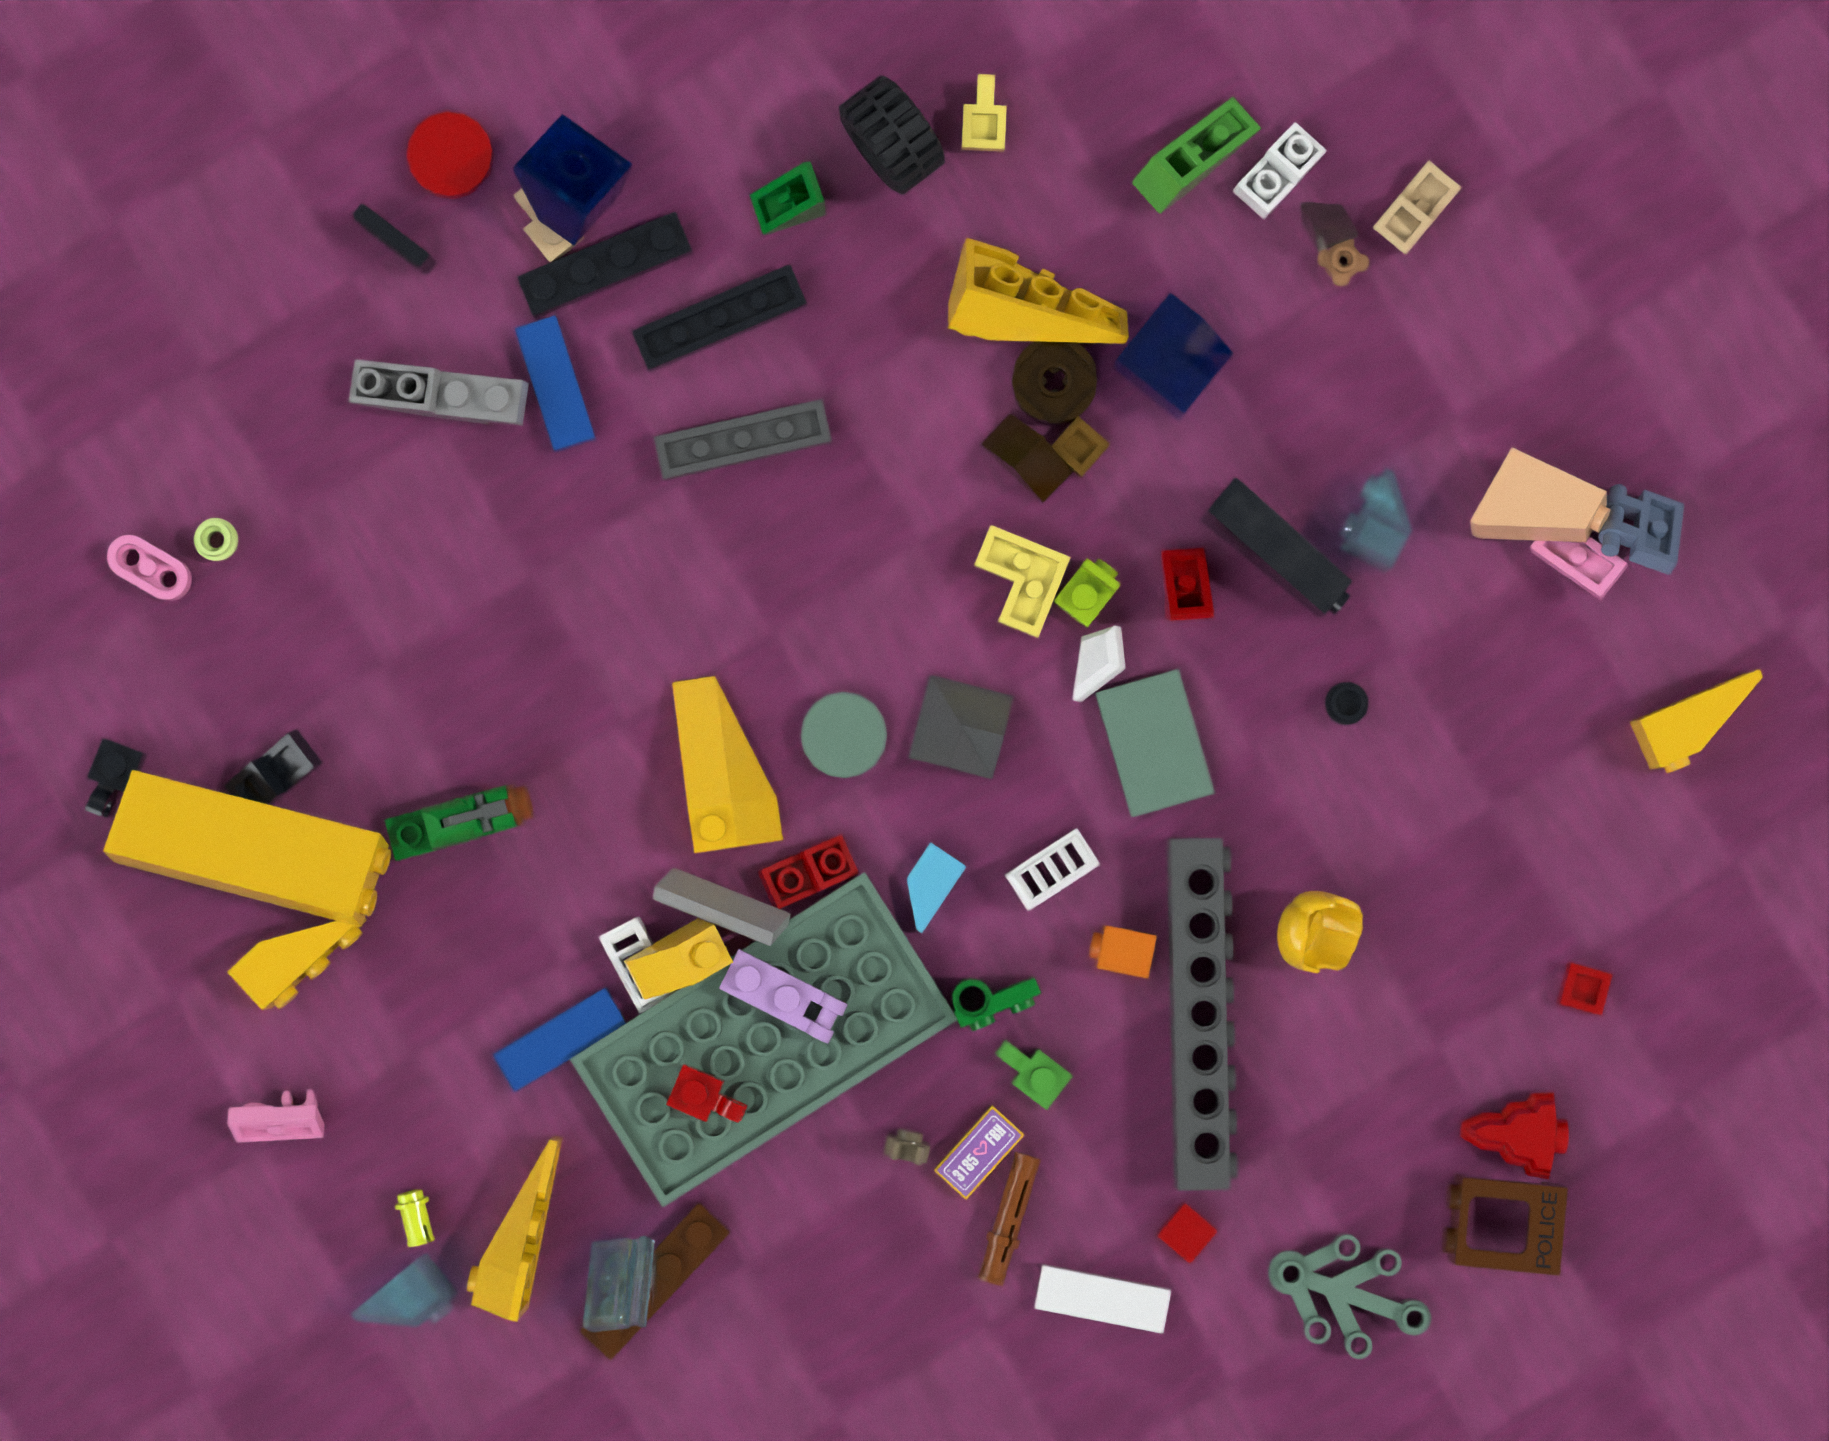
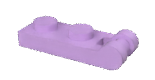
M738 949L733 963H731L719 989L829 1044L834 1034L831 1028L837 1016H843L848 1006L844 1001L741 949ZM811 1001L822 1006L816 1021L804 1016Z

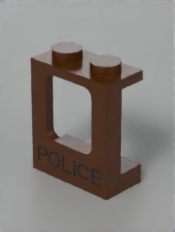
M1455 1173L1454 1183H1448L1446 1191V1208L1451 1209L1452 1212L1450 1227L1445 1226L1443 1229L1442 1252L1448 1253L1447 1260L1456 1266L1560 1276L1568 1188L1560 1183L1541 1181L1540 1184L1471 1177L1464 1173ZM1474 1197L1525 1201L1528 1204L1526 1246L1522 1252L1514 1253L1468 1247L1466 1236L1469 1204Z

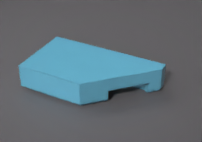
M931 842L907 877L916 929L921 933L967 867Z

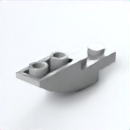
M355 359L349 402L385 410L481 424L492 422L522 426L529 383L517 379L444 372L430 367Z

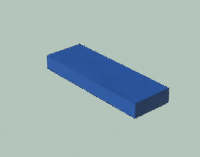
M556 315L515 328L554 451L559 452L596 440Z
M607 987L496 1052L493 1054V1057L513 1091L516 1092L626 1024L627 1021Z

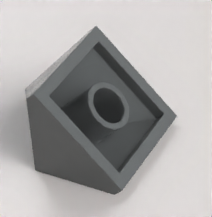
M930 675L908 758L992 780L1014 696Z

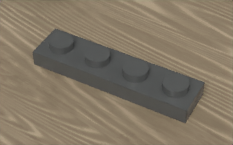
M822 399L654 437L664 481L832 443Z

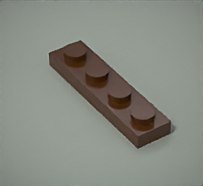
M699 1201L581 1327L579 1332L611 1361L731 1233V1230Z

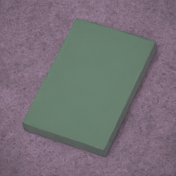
M1179 669L1095 693L1131 818L1215 794Z

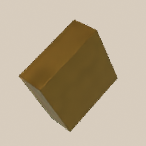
M1078 416L1054 442L1052 448L1067 466L1082 478L1109 448L1110 443Z

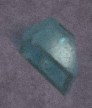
M425 1252L350 1315L355 1321L418 1327L429 1319L434 1325L454 1309L449 1301L459 1292Z

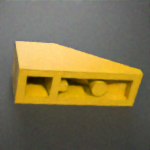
M1760 669L1745 672L1630 721L1649 768L1658 769L1664 767L1666 773H1670L1691 764L1688 756L1700 752L1763 678Z

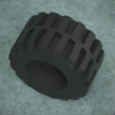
M879 75L838 106L840 120L850 139L873 171L891 190L904 195L945 164L942 146L925 117L900 86L884 75Z

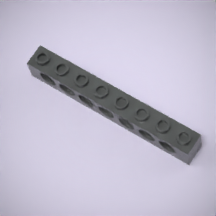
M1223 838L1167 839L1174 1187L1178 1191L1231 1190L1230 1179H1237L1238 1177L1237 1153L1230 1152L1229 1135H1236L1237 1115L1235 1108H1229L1228 1091H1235L1236 1071L1235 1065H1228L1227 1047L1235 1046L1234 1021H1227L1226 1003L1234 1002L1233 977H1226L1225 960H1232L1233 939L1232 934H1225L1224 916L1232 915L1231 890H1224L1223 873H1230L1231 851L1230 847H1223ZM1197 869L1205 870L1211 878L1210 888L1207 892L1200 895L1192 892L1188 884L1189 876ZM1198 913L1207 914L1212 922L1210 933L1203 938H1196L1189 928L1191 918ZM1198 957H1207L1213 965V972L1205 981H1196L1190 972L1192 962ZM1199 1001H1209L1214 1009L1213 1018L1207 1024H1196L1191 1017L1193 1006ZM1203 1044L1210 1045L1215 1052L1213 1063L1206 1068L1196 1067L1192 1061L1194 1050ZM1204 1088L1213 1090L1216 1096L1214 1106L1206 1112L1197 1111L1193 1105L1194 1095ZM1209 1132L1214 1134L1217 1140L1215 1150L1208 1155L1197 1154L1194 1149L1195 1139L1202 1133Z

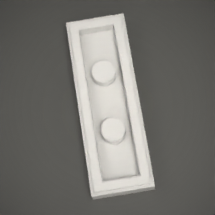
M1042 1263L1034 1309L1163 1334L1171 1289Z

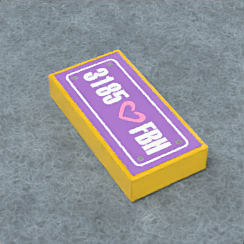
M991 1105L939 1162L934 1171L967 1200L1022 1139L1024 1133Z

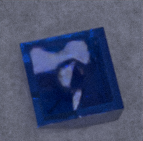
M561 114L514 165L513 171L538 220L575 246L621 194L633 164L567 116Z
M1170 292L1119 355L1113 368L1180 421L1234 353L1203 317Z

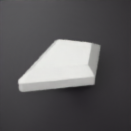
M1112 626L1081 636L1072 696L1073 701H1084L1126 669L1121 627Z

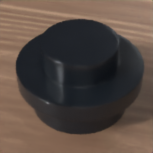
M1341 682L1334 685L1327 692L1324 702L1327 715L1334 722L1341 725H1352L1359 722L1366 715L1369 704L1367 694L1363 688L1352 682Z

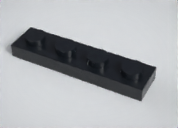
M675 211L519 275L517 279L531 313L537 319L692 255L693 252Z
M789 264L631 332L647 370L651 373L807 307V302Z

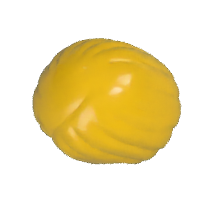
M1307 891L1297 895L1285 907L1278 924L1277 942L1284 960L1297 969L1317 974L1320 973V969H1344L1348 965L1363 931V914L1360 906L1347 898L1324 891Z

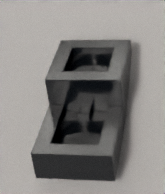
M295 729L288 732L260 758L246 765L224 786L233 796L272 805L309 776L323 762L300 732Z

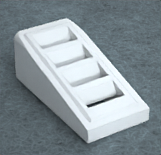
M1076 828L1004 874L1026 910L1030 911L1099 866L1100 863ZM1069 843L1073 844L1085 863L1077 868L1064 848ZM1055 852L1058 853L1070 872L1065 877L1061 875L1050 858ZM1043 861L1055 880V883L1051 886L1047 885L1035 866ZM1026 871H1029L1041 890L1035 896L1021 876Z
M640 916L599 936L608 957L639 1014L677 991L675 990L646 1000L643 999L624 963V958L654 944ZM636 933L639 941L618 951L615 943Z

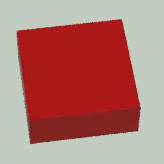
M1567 962L1556 1003L1602 1016L1613 974Z
M1183 1201L1159 1229L1156 1236L1191 1264L1216 1235L1218 1230Z

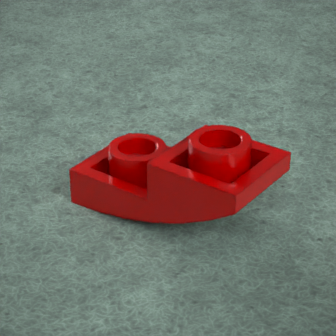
M842 834L757 872L772 906L778 909L859 874Z

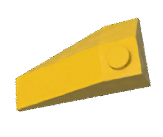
M966 237L948 302L949 329L956 330L965 336H976L986 340L1126 344L1129 338L1126 310L1083 288H1076L1071 291L1053 280L1055 274L1042 268L1039 274L1017 263L1020 256L1006 249Z
M711 676L672 682L694 853L782 841L783 834L777 796L764 774L716 677Z
M554 1135L549 1139L481 1258L479 1266L472 1265L467 1283V1291L473 1292L471 1305L515 1322L528 1310L563 1137Z

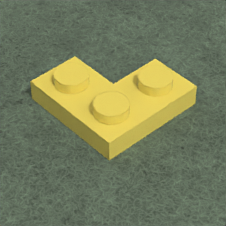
M990 525L974 567L1014 582L998 623L1038 638L1071 557Z

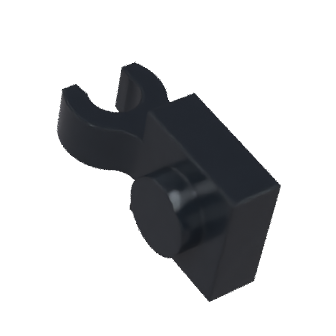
M103 738L87 775L88 779L99 783L91 793L85 811L108 818L118 791H125L132 770L141 771L147 754Z

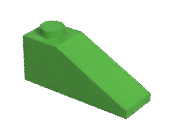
M1232 97L1155 154L1131 183L1153 208L1161 214L1190 192L1259 132L1261 127L1237 100Z

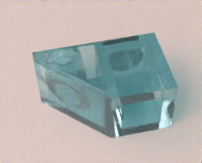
M1388 468L1380 472L1378 477L1372 474L1369 476L1359 494V497L1365 501L1358 515L1350 512L1339 532V535L1345 538L1339 549L1384 573L1393 568L1412 532L1395 474Z

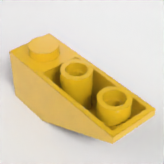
M334 921L257 943L227 973L261 1010L272 1009L274 1006L280 1010L298 995L299 992L295 987L306 976L313 980L331 964L327 957L339 946L343 950L350 947L363 932L359 929V926Z

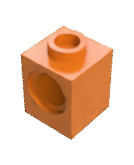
M1103 924L1101 933L1093 932L1088 957L1096 959L1095 968L1148 979L1157 936Z

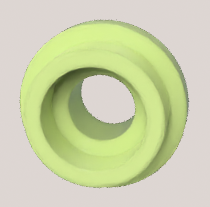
M221 518L205 520L198 526L194 535L196 550L202 557L211 561H223L231 557L236 551L239 541L235 527L230 522ZM221 532L224 536V543L218 548L212 547L210 542L212 535Z

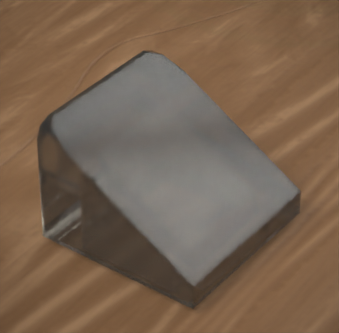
M1317 202L1300 203L1302 224L1318 251L1358 237V231L1342 205Z

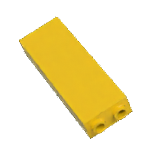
M132 770L103 849V852L118 864L362 927L365 916H371L377 902V891L374 889L379 874L384 875L391 859V850L388 849L389 845L380 833Z

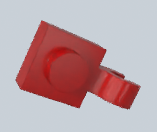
M686 1063L683 1064L666 1103L667 1106L704 1122L709 1120L712 1111L729 1120L739 1123V1121H742L748 1107L747 1104L720 1093L725 1080Z

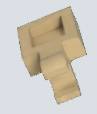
M527 185L513 195L517 203L532 220L523 230L550 263L560 259L585 238L557 202L546 210Z

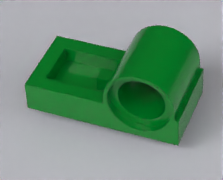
M1034 976L991 993L988 986L982 980L966 978L961 980L953 990L954 1013L961 1028L969 1025L972 1031H976L996 1022L993 1014L1010 1008L1011 1013L1015 1014L1036 1005L1033 997L1041 994V991ZM968 986L979 987L984 992V1003L976 1010H967L959 1002L960 993Z

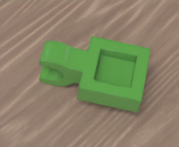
M1005 1039L995 1052L1000 1059L1018 1071L1011 1083L1045 1110L1050 1107L1073 1077L1070 1072L1039 1048L1029 1058Z

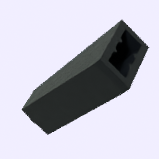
M1235 477L1199 520L1318 618L1326 615L1328 611L1335 615L1350 598L1351 595L1345 590L1352 583V580L1238 478Z

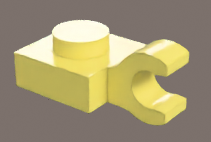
M978 74L976 104H964L962 150L1004 152L1007 106L994 105L995 75Z

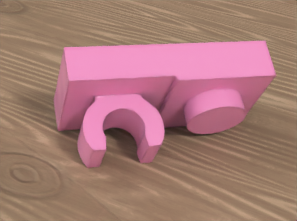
M1590 536L1587 542L1535 540L1530 546V551L1600 601L1628 567V563L1617 555L1611 557L1604 555L1601 551L1602 545Z
M307 1090L306 1101L299 1106L293 1105V1097L290 1091H284L281 1097L283 1107H273V1105L252 1102L243 1105V1107L229 1108L227 1124L236 1142L324 1138V1122L317 1108L318 1102L313 1090Z

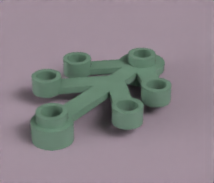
M1341 1233L1334 1238L1332 1243L1304 1256L1293 1250L1282 1251L1275 1255L1268 1266L1269 1281L1280 1293L1291 1295L1304 1322V1335L1312 1343L1322 1344L1326 1342L1331 1335V1327L1325 1318L1318 1316L1308 1289L1325 1295L1345 1337L1344 1347L1349 1355L1356 1359H1363L1371 1353L1372 1341L1366 1333L1361 1331L1349 1304L1395 1320L1398 1328L1408 1335H1420L1430 1326L1431 1313L1428 1307L1420 1300L1406 1298L1398 1303L1355 1287L1380 1274L1392 1276L1399 1272L1402 1265L1401 1257L1391 1248L1379 1249L1373 1258L1333 1277H1327L1314 1271L1338 1258L1344 1261H1351L1359 1255L1360 1243L1350 1233ZM1344 1239H1350L1354 1244L1352 1252L1346 1255L1339 1252L1340 1242ZM1386 1254H1391L1395 1259L1393 1267L1387 1270L1382 1269L1380 1259ZM1290 1265L1296 1266L1298 1269L1296 1279L1292 1281L1285 1280L1283 1278L1284 1269ZM1411 1311H1419L1421 1313V1321L1415 1326L1408 1325L1406 1320L1407 1315ZM1315 1322H1321L1325 1327L1323 1334L1319 1337H1313L1309 1333L1310 1326ZM1356 1337H1362L1366 1342L1365 1348L1360 1352L1351 1350V1342Z

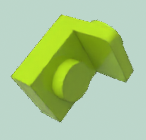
M1086 558L1053 603L1085 628H1088L1121 584L1115 580L1118 573L1099 558L1094 563Z

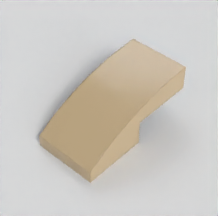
M1428 160L1373 226V229L1406 255L1462 187Z

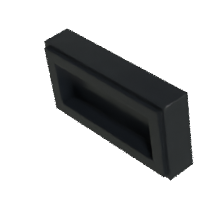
M362 202L352 214L354 220L362 228L424 275L425 273L428 275L437 262L427 251Z

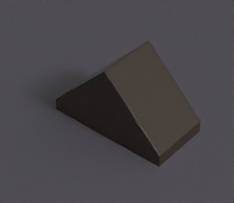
M1011 413L981 443V446L1042 504L1073 473L1042 435Z

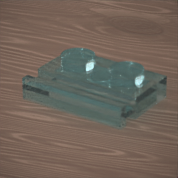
M640 1236L639 1239L634 1240L622 1238L592 1242L583 1328L591 1332L628 1329L629 1326L636 1325L646 1327L654 1240L646 1236Z

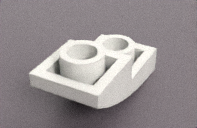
M1294 122L1271 146L1264 157L1236 185L1233 192L1264 220L1327 150Z

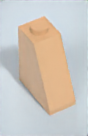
M1511 448L1470 520L1472 535L1482 539L1587 542L1593 530L1598 533L1601 531L1610 514L1611 509L1606 507L1607 491L1515 448Z

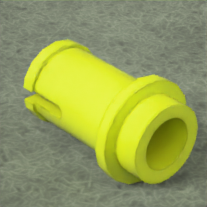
M414 1189L396 1195L398 1203L395 1204V1210H400L408 1241L407 1246L415 1247L434 1241L435 1237L432 1233L425 1204L429 1201V1197L424 1196L422 1189Z

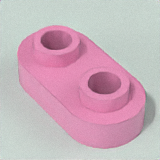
M123 535L115 539L109 546L107 561L111 570L154 597L165 601H175L182 598L189 591L192 577L186 564L148 541L135 535ZM136 550L139 553V561L137 564L130 566L127 563V555L131 551ZM169 572H174L177 577L176 583L172 587H166L164 584V577Z

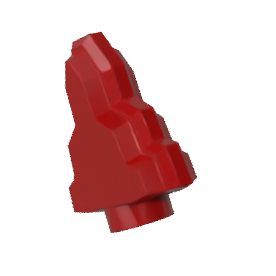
M1531 1092L1526 1101L1508 1102L1500 1112H1480L1460 1121L1459 1137L1481 1150L1498 1151L1505 1163L1521 1166L1527 1176L1549 1180L1554 1154H1566L1569 1141V1125L1567 1119L1557 1118L1554 1092Z

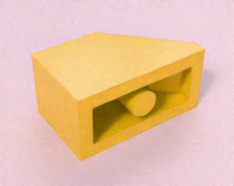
M697 918L624 960V963L642 998L646 1000L695 985L733 963L715 925Z

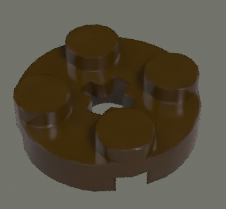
M1035 341L1021 352L1014 365L1011 387L1016 403L1027 416L1037 422L1057 426L1075 420L1089 408L1095 397L1098 381L1095 362L1088 351L1077 342ZM1047 371L1052 374L1061 371L1065 375L1062 380L1065 388L1059 392L1057 389L1048 391L1044 387L1047 380L1043 375Z

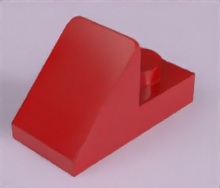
M1204 548L1161 550V568L1165 589V618L1170 621L1214 618V607Z

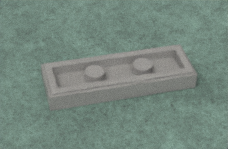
M674 867L655 885L653 899L770 946L788 927L791 913Z

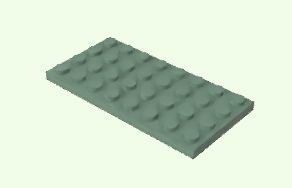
M865 872L790 919L788 927L771 946L755 941L743 949V951L848 1004L843 1016L838 1015L831 1028L834 1034L829 1044L719 989L731 965L729 964L699 983L676 991L570 1059L662 1207L668 1205L957 1021L955 1013ZM811 1001L804 1016L816 1021L822 1006ZM686 1063L725 1080L720 1093L748 1105L742 1121L737 1123L712 1111L709 1120L704 1122L667 1106L666 1103L683 1064Z

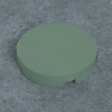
M848 692L826 695L813 704L803 720L801 730L804 753L813 766L828 776L840 778L859 776L874 767L884 753L887 739L884 718L875 704L859 694Z

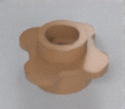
M1348 235L1340 236L1337 239L1336 245L1329 250L1320 251L1317 257L1318 265L1325 268L1326 273L1332 278L1333 284L1339 287L1346 286L1354 274L1366 271L1369 266L1368 257L1358 252L1354 246V239ZM1341 257L1347 259L1345 265L1340 264L1339 259Z

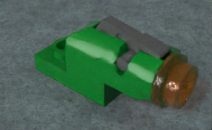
M514 783L423 807L417 811L384 819L394 859L395 861H401L525 825V820L532 819L535 816L527 786L524 784L516 787Z

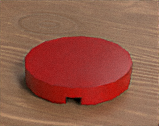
M446 111L431 115L417 125L408 142L407 160L411 174L422 188L436 197L457 199L471 195L479 189L478 187L483 184L485 179L487 180L492 172L494 151L490 137L478 121L464 113Z

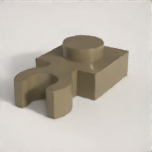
M898 1128L897 1135L887 1134L884 1155H889V1158L893 1160H906L916 1165L927 1164L930 1142L922 1141L923 1133Z

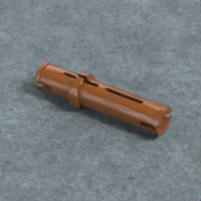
M1015 1151L1012 1167L1002 1194L993 1228L987 1231L985 1237L989 1242L977 1275L978 1279L994 1285L1004 1286L1013 1251L1019 1248L1021 1242L1017 1238L1035 1177L1042 1161L1041 1159Z

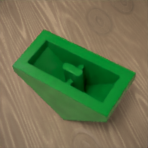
M811 161L803 162L750 194L763 235L772 234L826 215L825 202Z

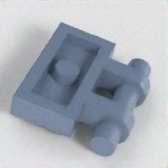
M1621 484L1611 486L1609 495H1607L1606 506L1611 509L1610 514L1599 532L1602 553L1610 557L1615 556L1619 553L1620 546L1623 545L1630 548L1629 561L1670 575L1678 561L1684 504L1645 489L1639 498L1635 499L1627 496V488ZM1627 518L1634 521V525L1623 523V519Z

